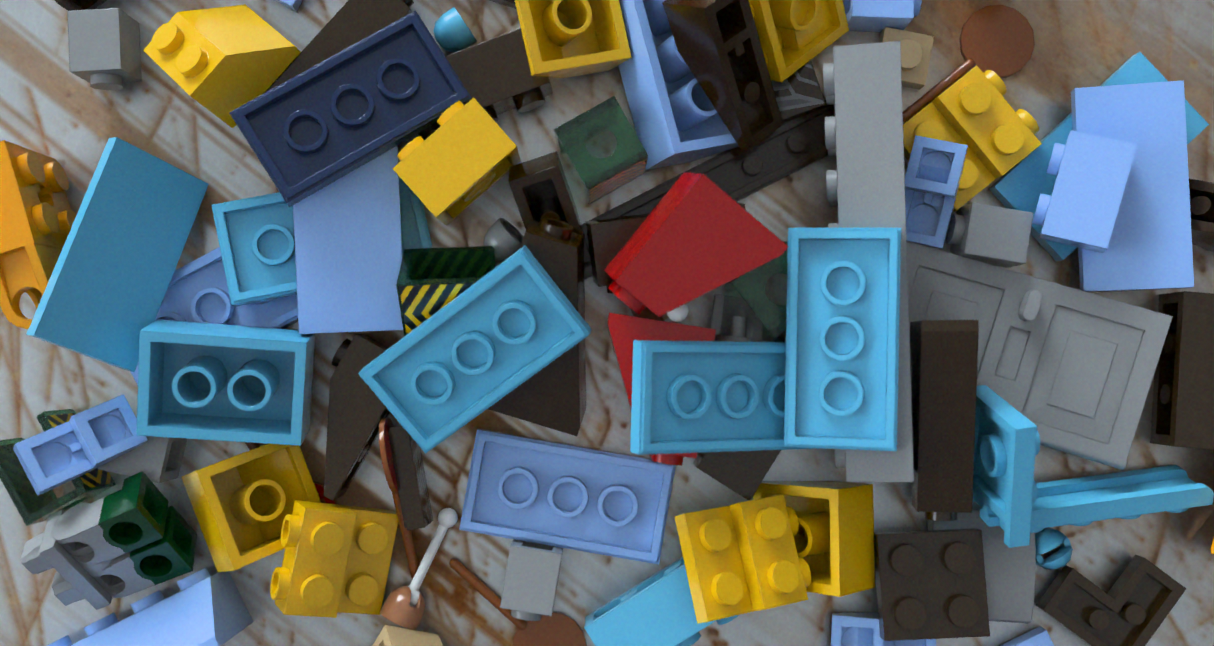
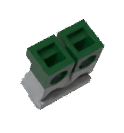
M141 471L124 479L122 489L92 503L75 505L66 512L62 509L50 514L44 533L25 542L21 564L33 575L54 568L57 573L54 575L52 589L54 595L65 606L86 599L98 610L110 605L112 597H126L193 571L197 533L173 506L168 507L169 501L146 474Z

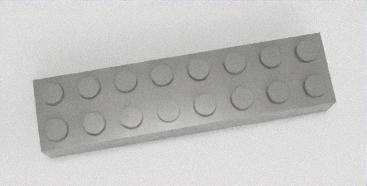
M892 41L833 46V63L823 64V83L826 104L835 105V116L825 117L826 149H828V156H836L837 170L826 171L827 201L830 207L838 206V223H828V228H901L897 451L835 449V467L846 468V482H914L901 42Z

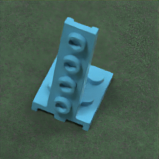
M977 386L972 502H976L981 507L980 518L988 527L1000 526L1004 530V543L1008 548L1030 545V533L1040 532L1048 527L1063 525L1087 526L1093 521L1114 518L1136 519L1143 514L1164 511L1181 513L1189 508L1213 505V490L1203 483H1196L1188 478V473L1178 465L1035 483V455L1040 451V436L1037 426L988 386Z

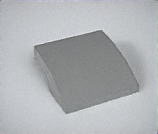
M972 510V513L957 512V520L955 521L927 519L928 530L971 528L982 530L989 621L1025 624L1032 622L1036 573L1035 533H1030V545L1008 548L1004 543V530L1000 526L988 527L980 518V510Z

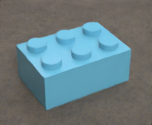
M157 319L140 330L136 436L301 446L310 430L315 334H299V330Z

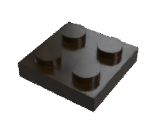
M971 528L874 533L880 638L884 641L990 636L982 530Z

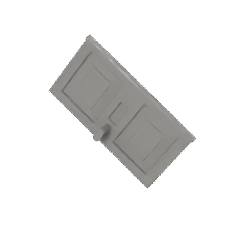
M907 241L909 339L910 322L979 320L977 386H988L1037 426L1040 445L1124 470L1128 464L1129 451L1173 316Z

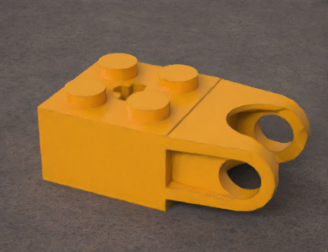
M3 140L0 141V307L8 321L17 327L29 329L33 319L25 317L20 311V298L26 292L34 302L36 309L38 308L73 225L76 213L71 210L66 194V190L69 189V180L62 165L52 157Z

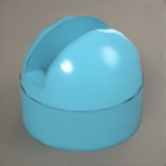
M455 7L442 14L435 22L433 30L435 39L446 51L458 52L477 42Z
M1050 527L1035 533L1036 565L1044 569L1054 570L1064 567L1071 560L1073 549L1065 534ZM1060 545L1059 551L1043 559L1041 554L1047 553Z

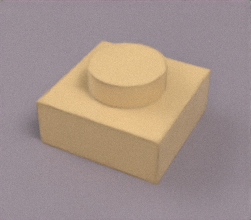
M885 27L880 32L878 43L901 42L902 86L920 90L926 84L934 36Z

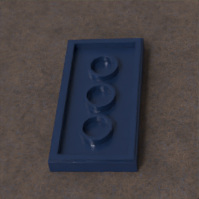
M415 10L229 113L288 207H291L436 124L438 118L451 105L458 101L465 105L472 97Z

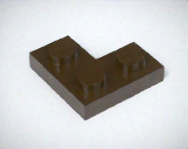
M1135 554L1108 593L1104 592L1074 568L1065 565L1036 606L1089 646H1146L1186 588L1149 560Z

